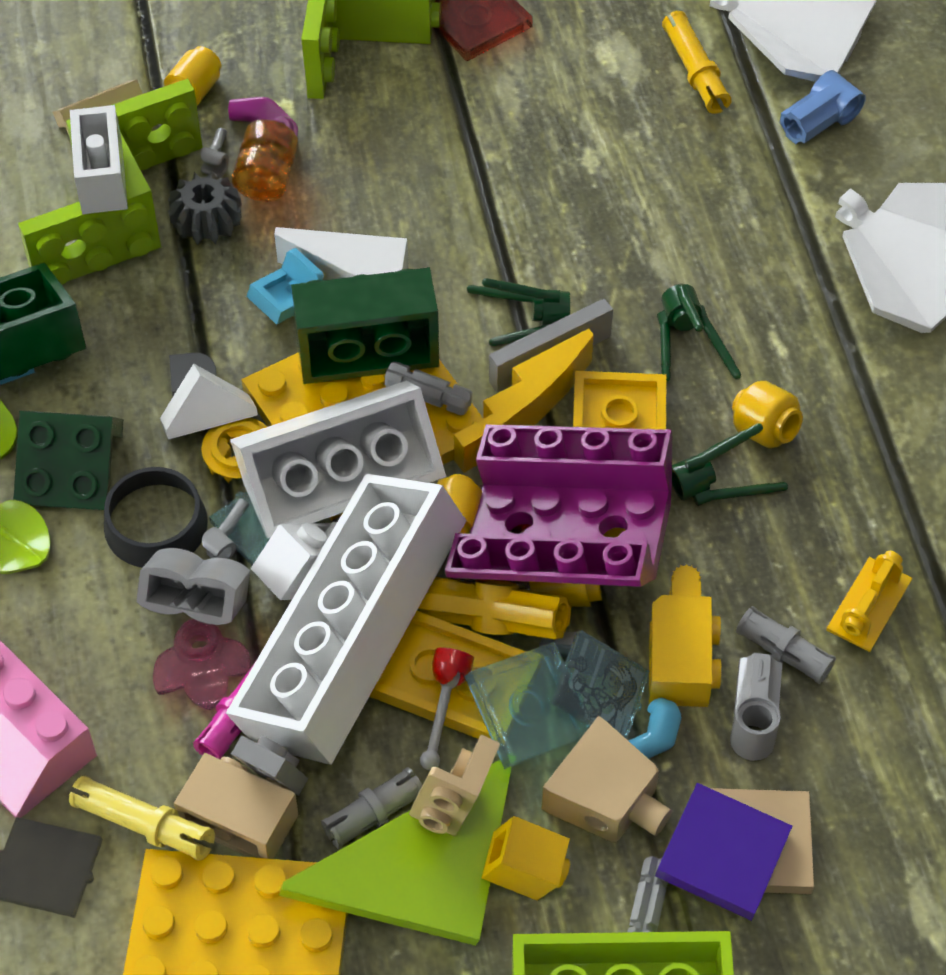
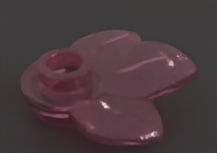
M191 619L186 621L175 634L174 646L157 657L153 671L154 688L159 695L184 688L187 697L196 706L212 710L226 696L228 677L244 676L251 668L250 656L241 642L222 637V633L216 625ZM197 641L207 643V645L201 648H191L192 644Z

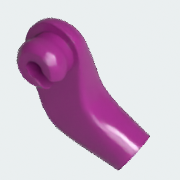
M249 97L229 100L228 114L230 121L257 123L279 145H289L296 140L298 136L297 124L272 99L268 97Z

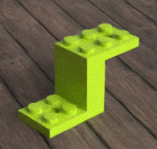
M308 0L301 39L307 97L311 99H324L327 82H334L335 59L331 57V53L339 51L340 39L431 44L433 27L440 28L441 3H436V0Z
M189 79L112 104L116 108L122 139L128 209L82 214L80 202H76L19 222L18 226L29 267L45 262L61 285H63L67 281L95 271H102L114 264L137 256H143L150 251L161 248L152 192L141 170L188 155L203 148L195 91ZM69 119L66 120V124L72 147L71 124ZM158 124H163L157 130L151 131L152 127ZM77 240L73 244L65 246L66 243Z

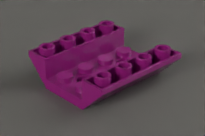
M486 424L476 457L483 483L479 507L470 534L455 533L445 568L446 577L642 587L655 580L671 507L672 430ZM518 525H531L523 533L514 534L510 532ZM613 528L625 529L615 538L603 536L608 530Z

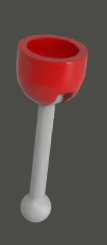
M445 647L435 649L432 672L435 680L442 685L428 749L420 757V764L426 770H431L433 766L438 767L440 764V756L437 751L451 690L465 683L472 671L474 656L464 651Z

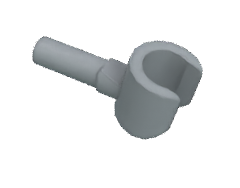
M218 128L212 145L209 148H202L200 152L201 159L204 161L201 172L209 175L213 171L217 178H221L225 174L229 162L228 155L221 152L227 134L224 128Z
M239 498L219 528L213 527L204 533L202 543L210 558L230 559L233 556L236 544L228 536L233 532L234 527L248 508L249 503Z

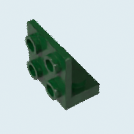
M19 411L13 500L22 501L33 506L104 510L110 487L113 437L122 438L124 419L112 416Z

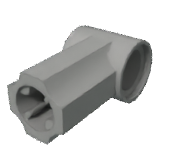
M753 653L751 656L740 658L738 663L734 719L730 743L737 755L750 761L764 759L772 753L781 720L779 703L782 663L773 659L772 655ZM747 726H756L761 728L762 730H752Z

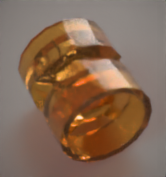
M266 119L254 121L247 126L240 145V153L236 159L231 176L232 184L237 188L238 192L245 197L262 202L276 201L283 197L298 149V138L293 130L282 123Z

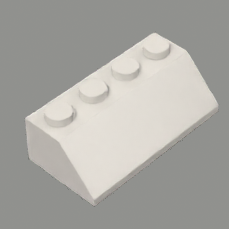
M403 381L230 439L244 486L267 538L272 537L280 524L315 523L343 513L365 474L425 483L446 477L421 388L408 381Z

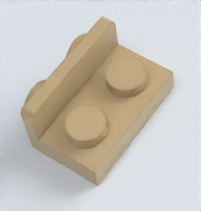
M480 735L472 752L462 748L450 773L433 766L412 805L409 815L418 819L424 828L439 834L449 833L456 837L481 791L500 743Z

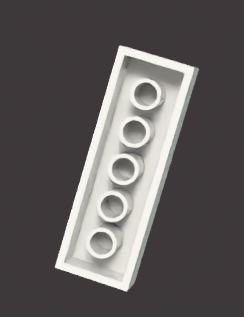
M365 474L226 712L249 740L257 743L262 735L288 750L287 753L332 765L451 550L455 533H460L467 521L443 485Z

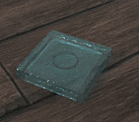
M555 642L478 668L465 676L491 739L500 743L497 753L504 769L576 743L591 726L584 720L554 704L564 671L568 675L566 686L570 679L568 670L565 669L566 666ZM571 691V693L576 697L577 706L580 709L581 700L579 698L578 693Z

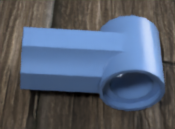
M829 70L815 82L810 94L781 113L779 123L783 127L786 137L793 143H806L836 121L841 125L851 122L862 110L866 96L836 71Z

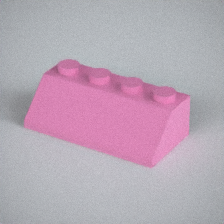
M0 641V802L19 820L93 760L97 754L89 728Z

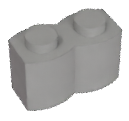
M178 548L161 549L140 570L136 602L142 607L160 614L184 612L191 618L206 624H227L232 622L247 600L250 569L237 561L226 558L203 560L198 555L187 550Z

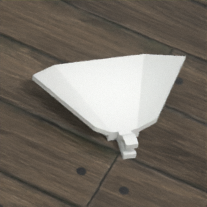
M710 0V7L729 11L728 19L784 75L816 82L820 76L829 70H834L837 73L840 72L844 62L848 61L861 36L863 26L877 0Z
M898 183L875 213L868 209L864 198L850 188L839 198L838 204L842 207L836 212L835 218L853 228L843 232V239L872 312L920 333H931L946 319V183Z

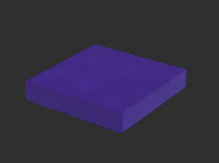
M696 783L657 868L655 877L752 921L793 826L700 783Z

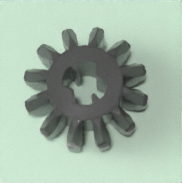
M212 171L207 177L200 178L194 172L191 181L179 179L177 189L170 191L168 199L170 206L168 211L170 223L173 224V228H177L182 239L193 237L197 245L204 239H211L216 245L219 235L231 237L234 230L233 227L240 225L242 218L241 196L237 188H233L228 177L217 180Z

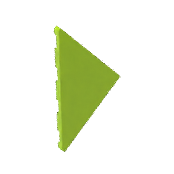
M505 756L491 764L481 791L456 837L449 833L439 834L424 828L418 819L409 815V810L287 879L281 886L279 896L476 946L481 936L490 882L482 879V874L493 832L501 826L513 757Z

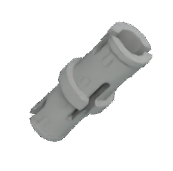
M751 606L745 612L736 628L737 634L746 637L770 652L773 659L781 663L783 661L815 680L818 684L825 680L836 661L835 656L828 654L802 638L800 630L793 626L789 628L784 627L758 611L754 606Z
M409 767L403 769L402 772L373 790L365 788L358 793L359 799L330 817L321 820L322 827L330 840L335 839L332 842L337 849H340L344 844L374 825L378 828L389 822L388 817L416 799L422 784L416 775L411 778L414 775L412 769Z

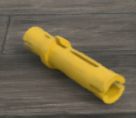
M683 11L671 12L670 14L676 26H673L670 19L666 16L662 21V27L667 32L688 71L687 80L689 84L700 93L709 113L717 114L723 112L717 99L720 98L724 106L728 108L732 98L720 80L721 72L717 64L709 60L686 14Z

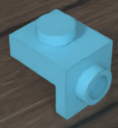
M293 248L287 251L282 268L250 284L246 297L277 325L294 316L291 284L306 283L312 280L322 281L324 274L297 248Z

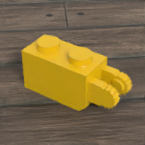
M687 564L685 566L680 565L679 568L676 567V570L673 571L669 595H661L652 603V621L649 624V704L657 698H666L676 703L677 706L708 707L711 689H720L721 659H712V645L719 646L721 618L720 616H712V597L701 596V577L697 568Z

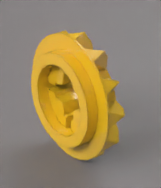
M246 418L210 428L203 439L201 450L203 462L206 463L211 474L223 476L228 483L233 478H242L235 455L232 457L230 439L266 428L267 426L257 419Z

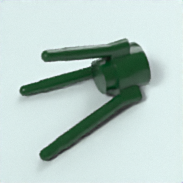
M489 278L482 280L483 286L469 285L467 287V292L470 294L532 303V321L541 323L539 327L490 338V346L513 343L570 315L571 302L569 291L545 290Z
M678 284L668 288L661 297L664 310L657 314L660 325L661 374H666V382L670 381L671 378L670 327L672 326L679 331H689L695 328L697 332H701L704 329L733 378L736 380L740 379L741 372L710 322L705 307L700 305L693 286Z
M757 423L715 444L697 456L673 464L672 486L678 497L683 501L693 497L696 505L700 506L712 500L786 491L788 489L786 482L710 490V485L716 483V474L710 461L760 433L763 430V425Z

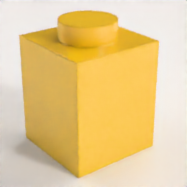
M513 816L493 832L482 879L538 901L555 888H560L566 880L570 868V860L565 857L570 838Z

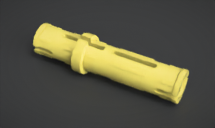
M81 776L72 786L89 794L88 797L70 792L69 803L72 807L80 808L146 836L149 844L160 848L168 845L199 861L206 858L211 851V848L195 842L194 838L214 844V830L179 817L176 809L165 805L157 808L96 782L88 776Z

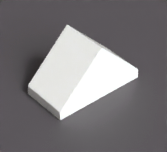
M193 364L161 415L160 420L169 440L257 416L258 412L249 394Z

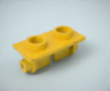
M886 551L885 554L878 555L876 559L871 557L867 559L827 626L826 631L871 652L913 579L902 573L903 567L901 564L903 559L898 553Z

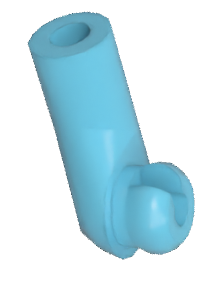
M657 698L649 704L647 711L651 715L647 732L628 740L648 759L669 750L676 742L681 723V712L676 703L666 698Z

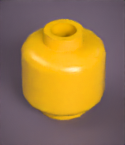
M768 381L754 382L746 389L741 390L733 401V423L736 431L739 433L757 423L762 424L763 430L749 439L766 448H775L789 443L796 437L801 428L803 415L800 411L801 407L798 398Z

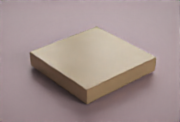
M711 788L793 826L764 893L812 894L814 878L809 791Z

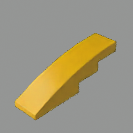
M589 328L513 367L512 386L483 400V419L454 434V461L463 473L477 466L476 457L486 424L534 426L570 391L574 385L575 371H585L592 362L594 334Z

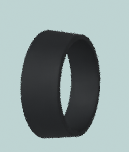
M147 467L125 475L111 488L105 501L104 534L107 544L117 557L133 566L142 568L158 550L165 548H178L193 553L202 543V537L207 531V512L194 484L183 474L169 468ZM167 485L176 487L195 499V510L189 524L174 537L161 542L143 543L131 540L123 536L114 527L110 519L113 510L125 496L146 486Z

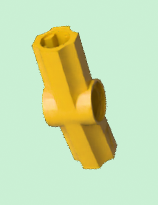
M435 577L418 607L422 613L449 623L469 625L471 630L494 635L520 633L527 636L550 639L563 638L565 630L570 624L571 607L568 604L567 596L519 589V584L489 579H478L475 582L461 581L460 579Z

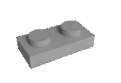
M241 735L231 752L234 757L256 774L264 778L268 777L276 780L293 791L297 796L300 795L308 780V777L296 768L300 761L299 759L287 753L288 750L262 735L257 743Z

